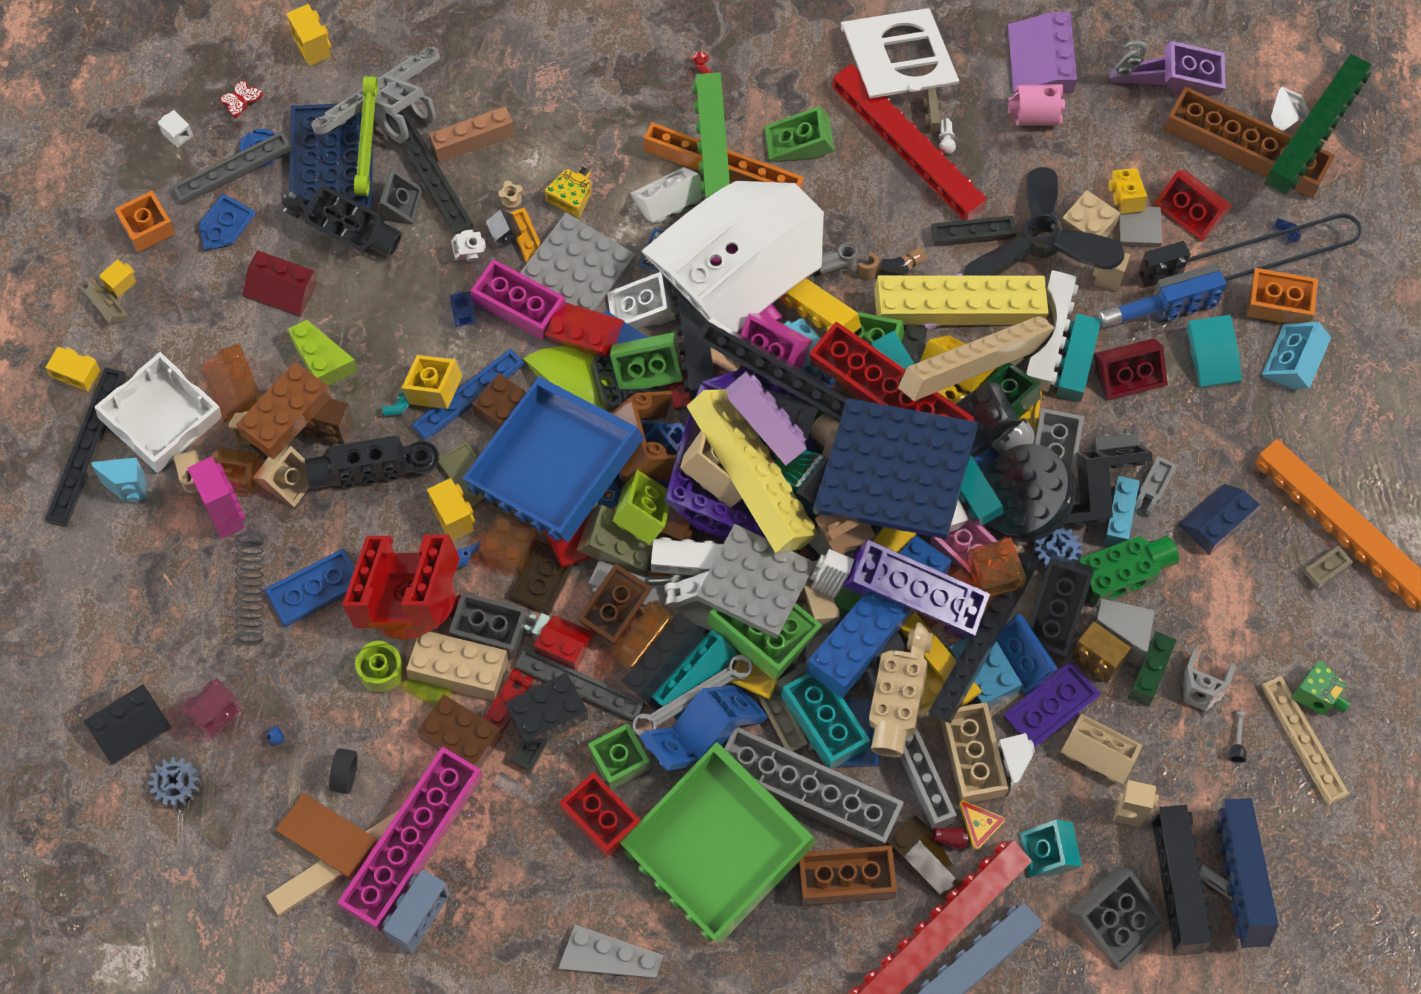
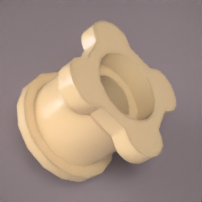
M505 181L503 183L504 187L498 192V195L505 207L516 208L522 201L520 194L523 191L522 186L512 184L511 181Z

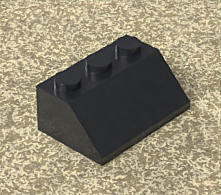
M144 684L84 720V723L111 765L172 728Z

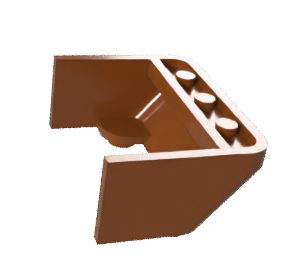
M671 391L636 393L610 412L638 427L644 437L643 441L618 473V477L623 482H627L636 470L644 473L654 481L670 480L677 454L667 455L664 446L660 443H646L640 418L667 417L672 396Z

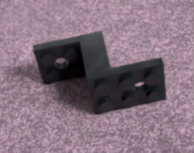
M1142 445L1076 452L1080 503L1074 504L1063 524L1083 525L1085 521L1091 520L1095 523L1106 522L1107 518H1113L1109 466L1111 468H1122L1124 464L1132 463L1134 466L1145 465L1146 461H1153L1152 452Z

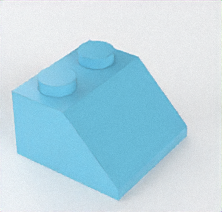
M137 458L92 462V467L101 484L124 502L135 503L146 499V478Z

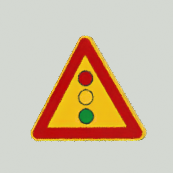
M961 801L959 803L972 846L977 850L1005 822V819L968 802Z

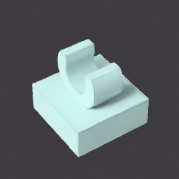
M541 613L539 618L536 615H530L529 620L535 622V625L532 627L524 626V630L532 634L534 641L537 640L544 625L550 620V616Z

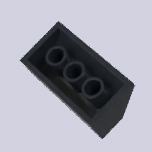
M679 611L621 682L657 711L662 706L651 696L707 634Z

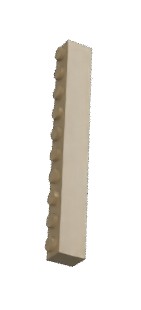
M1037 316L907 367L898 388L913 401L1041 350L1047 345L1054 327L1045 318Z

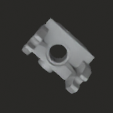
M1194 647L1180 683L1183 688L1182 694L1185 703L1207 711L1225 695L1234 675L1236 664L1231 663L1224 680H1219L1194 669L1199 649ZM1197 693H1200V694H1202V695H1204V696H1203V697H1199V696L1197 695Z

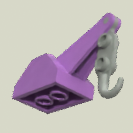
M1170 41L1165 46L1164 57L1144 61L1145 53L1148 50L1145 42H1128L1125 48L1132 46L1140 48L1129 51L1116 64V68L1109 71L1110 83L1167 85L1172 94L1178 97L1185 86L1206 96L1218 95L1226 89L1225 53Z

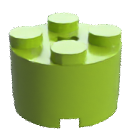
M373 641L366 644L355 660L359 679L368 691L387 692L400 685L404 672L402 660L398 650L387 642Z

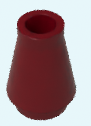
M935 827L932 832V841L959 850L967 845L968 831L962 827Z

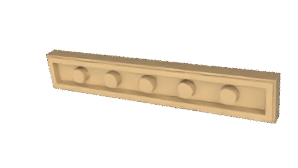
M1279 676L1263 683L1260 686L1327 805L1348 797L1349 792L1298 703L1291 698L1292 693L1283 677Z

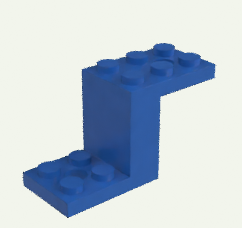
M729 685L702 688L672 727L646 730L640 738L645 743L646 748L658 758L663 768L667 770L693 767L716 742L722 746L738 726L763 723L768 716L746 690L740 686Z

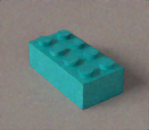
M808 673L783 686L780 697L827 768L834 769L868 749L870 739L843 698Z

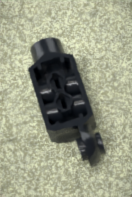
M323 185L317 189L309 205H306L307 199L290 191L289 195L281 192L282 211L298 219L300 215L305 217V223L361 252L367 253L372 249L390 258L401 241L402 232L385 224L384 215L330 187Z
M389 436L331 446L322 456L305 459V466L310 489L326 486L350 489L360 484L372 485L378 481H395L411 472L417 474L430 472L439 461V452L432 443L427 441H417L411 445L403 446L399 437ZM421 457L427 458L425 461H417Z

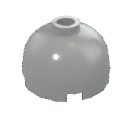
M1025 418L1020 419L1014 424V427L1007 429L993 442L991 446L999 455L1018 445L1034 444V430Z

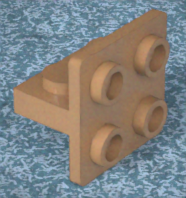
M824 515L815 518L831 550L840 554H845L861 543L875 537L869 524Z

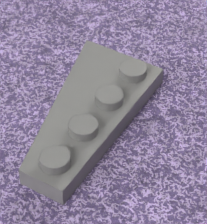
M575 924L558 969L559 971L591 972L603 975H623L625 977L656 980L664 955Z

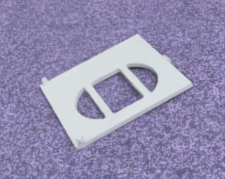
M929 8L841 22V30L845 32L869 98L959 84V79ZM896 26H912L923 31L882 38L887 30ZM929 39L935 54L934 57L890 63L884 45ZM938 64L931 73L924 76H906L896 71Z

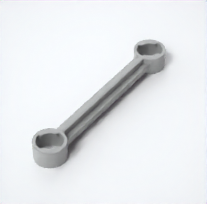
M744 655L735 656L726 669L650 715H638L632 724L634 734L638 738L643 734L642 731L635 727L639 719H648L652 724V730H654L658 725L685 710L702 688L722 687L734 679H746L752 670L750 659ZM737 660L744 661L748 666L747 673L733 671L732 664Z

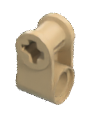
M196 450L174 455L178 478L185 492L188 494L198 493L187 469L199 462Z

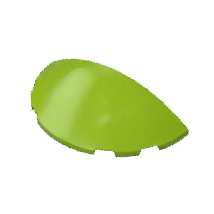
M567 346L544 348L523 358V362L537 377L540 376L609 413L612 412L604 409L600 404L591 371V364L595 355ZM601 380L604 385L611 386L608 380Z

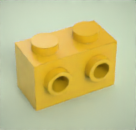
M1138 169L1114 170L1112 172V179L1109 180V190L1114 194V205L1118 206L1120 214L1145 211L1147 194Z

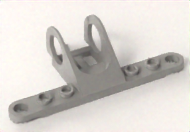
M437 47L422 49L418 55L411 56L378 78V95L375 100L374 120L391 139L398 143L405 142L409 136L403 115L397 114L407 107L413 115H416L427 124H431L436 120V112L431 97L424 95L421 87L407 83V80L420 74L422 70L439 60L440 54ZM363 88L325 112L324 116L313 120L311 125L314 133H327L338 125L344 124L350 117L361 113L363 107ZM419 98L427 108L428 117L424 116L414 103ZM389 101L396 102L393 105L387 104ZM386 113L391 115L398 123L401 131L400 135L395 133L386 120Z

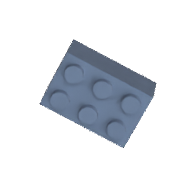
M423 869L419 874L416 873L409 883L410 889L406 894L403 893L396 903L397 909L393 915L389 914L383 923V930L388 941L410 954L414 953L450 897L447 884Z

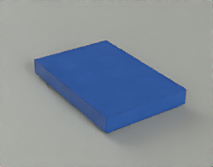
M1021 614L1014 616L1004 626L997 639V643L1022 684V691L1025 695H1028L1058 668Z
M873 699L844 700L869 737L870 743L866 751L835 768L877 767L879 765L878 754L871 751L875 730L869 724Z

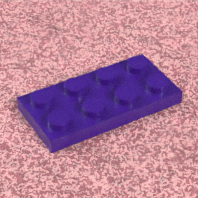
M1070 661L1003 715V719L1018 735L1026 733L1028 740H1032L1036 749L1098 699L1101 693Z

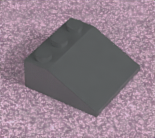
M1118 866L1068 911L1080 930L1119 970L1169 924L1130 869Z

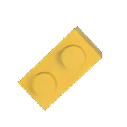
M57 347L45 367L51 378L89 392L100 373L97 361L88 355L81 356L70 348L63 349L61 347Z

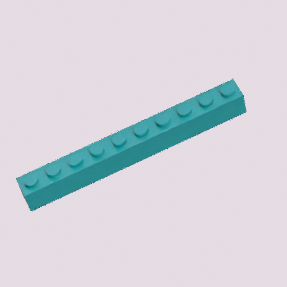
M895 331L871 343L874 348L904 369L914 365L913 360ZM970 455L959 499L962 504L964 502L967 503L970 508L967 512L973 522L977 520L979 525L982 526L1004 513L1003 506Z

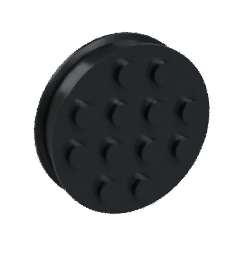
M1023 444L1012 447L998 455L983 474L1002 504L1004 512L987 523L1000 535L1006 536L1009 540L1033 542L1047 537L1065 522L1074 506L1076 498L1074 475L1070 467L1054 451L1045 446Z

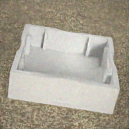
M161 352L141 367L128 382L117 387L95 406L98 418L156 473L160 472L174 460V455L181 454L222 418L220 407L199 387L189 382L182 372Z

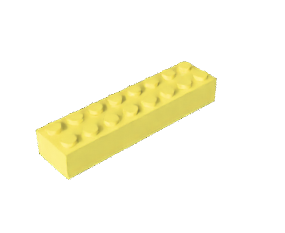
M878 276L874 286L876 316L901 320L903 325H1016L1037 316L1046 319L1049 314L1044 276Z
M726 389L703 390L687 405V408L701 431L706 435L707 441L713 448V451L775 553L801 550L819 535L815 529L814 522L807 516L802 503L796 498L791 485L783 477L780 467L772 459L769 449L763 444L759 434L729 401Z

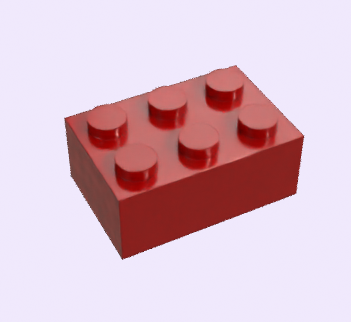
M595 772L591 773L559 802L560 810L607 859L622 846L620 843L641 822Z

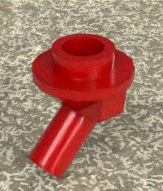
M695 52L694 56L690 57V60L697 65L701 73H713L705 65L710 59L706 52Z

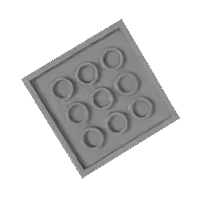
M566 212L520 273L564 296L565 304L569 303L596 311L607 297L608 292L613 289L633 262L636 254Z
M734 524L695 599L777 639L815 566V562L792 551L775 553L767 539Z

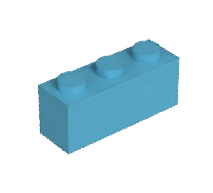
M1118 476L1112 494L1113 518H1108L1103 545L1114 546L1129 540L1139 480Z

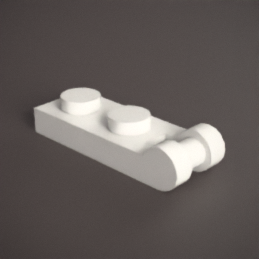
M709 571L677 583L665 584L664 590L665 594H667L666 607L674 609L697 601L695 599Z

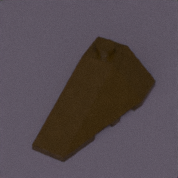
M914 815L896 830L886 841L885 846H892L893 857L945 902L947 900L945 898L952 889H958L963 884L962 879L939 842L932 841V829Z

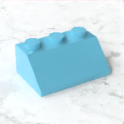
M1319 322L1284 324L1262 372V376L1290 389H1310L1331 336Z

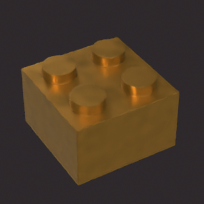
M1093 621L1079 639L1072 657L1078 665L1086 666L1090 669L1096 678L1109 683L1124 663L1131 647Z

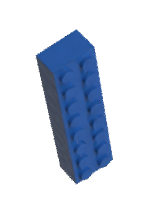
M916 535L900 552L901 555L946 575L949 572L952 560ZM869 592L865 594L810 657L806 673L843 698L916 611L875 593Z

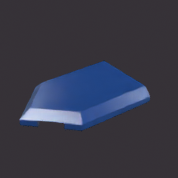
M222 193L199 223L203 249L209 250L234 244L257 212Z

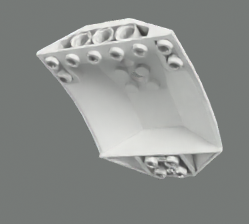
M735 181L720 189L685 214L644 248L642 253L707 320L714 319L738 333L743 329L749 313H761L791 288L822 267L824 212L795 183ZM735 244L738 247V251L735 254L727 253V245ZM717 257L722 260V263L719 266H713L710 264V260Z

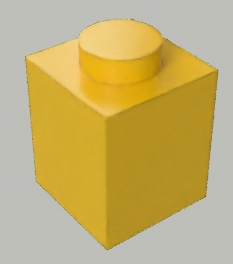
M116 260L99 275L103 286L117 298L136 283L133 275L135 272L132 267L127 263L123 264L119 260Z

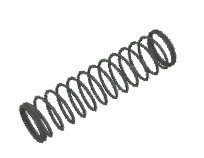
M244 532L235 537L237 543L235 548L238 550L235 553L236 558H238L235 561L237 566L235 569L237 574L235 577L237 582L235 585L237 590L235 593L237 598L235 601L237 606L235 614L238 615L235 618V622L238 624L235 626L237 633L234 640L242 645H256L264 641V636L262 635L264 631L254 627H260L264 622L260 620L238 622L237 618L260 619L264 616L263 613L256 612L264 608L263 605L258 604L264 600L262 596H259L264 590L258 587L264 584L262 580L258 579L264 576L262 572L258 571L264 568L262 564L258 563L264 560L262 556L258 555L264 552L262 548L258 547L264 544V537L256 532ZM244 536H255L261 538V540L256 538H250L239 541L238 538ZM238 544H239V545H243V546H247V547L238 549L237 546H238ZM253 548L262 550L258 553H248L242 551L244 549ZM238 552L247 554L242 557L237 556ZM260 557L262 559L257 561L243 560L242 558ZM238 560L248 562L242 565L237 564ZM260 565L262 567L257 569L243 568L242 566ZM238 568L248 570L240 574L237 572ZM260 573L262 575L257 577L243 576L242 574ZM238 576L247 578L240 582L237 580ZM260 581L262 583L258 585L243 584L242 582ZM238 584L247 586L240 590L237 588ZM247 589H259V590H262L261 592H258V593H247V592H243V590H247ZM240 592L247 594V596L238 598L237 594ZM258 597L262 598V600L247 601L243 600V598ZM240 600V601L246 602V603H248V604H243V605H241V606H238V605H237V602ZM249 605L261 606L262 608L246 609L242 607ZM242 609L250 612L238 614L237 610ZM253 613L261 614V615H262V616H260V617H245V616H242V615H244V614H253ZM246 622H260V623H262V624H260V625H244V624H242V623H246ZM238 625H241V626H244V627H253V628H246V629H243V630H240V631H239V630L237 629V626H238ZM247 630H260V631H262V632H261V633H257V632H243V631H247ZM243 636H256L260 637L261 639L255 641H243L238 638Z

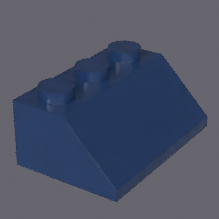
M1223 484L1178 525L1210 555L1255 516L1260 504L1245 490Z

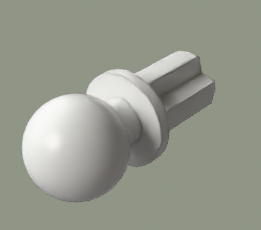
M946 118L940 121L939 140L941 142L939 147L944 154H951L956 148L953 140L955 134L952 131V122Z

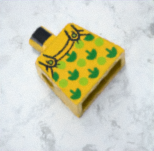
M581 167L577 173L569 169L564 170L545 189L546 202L580 218L592 192L591 181L588 180L591 172L585 167Z

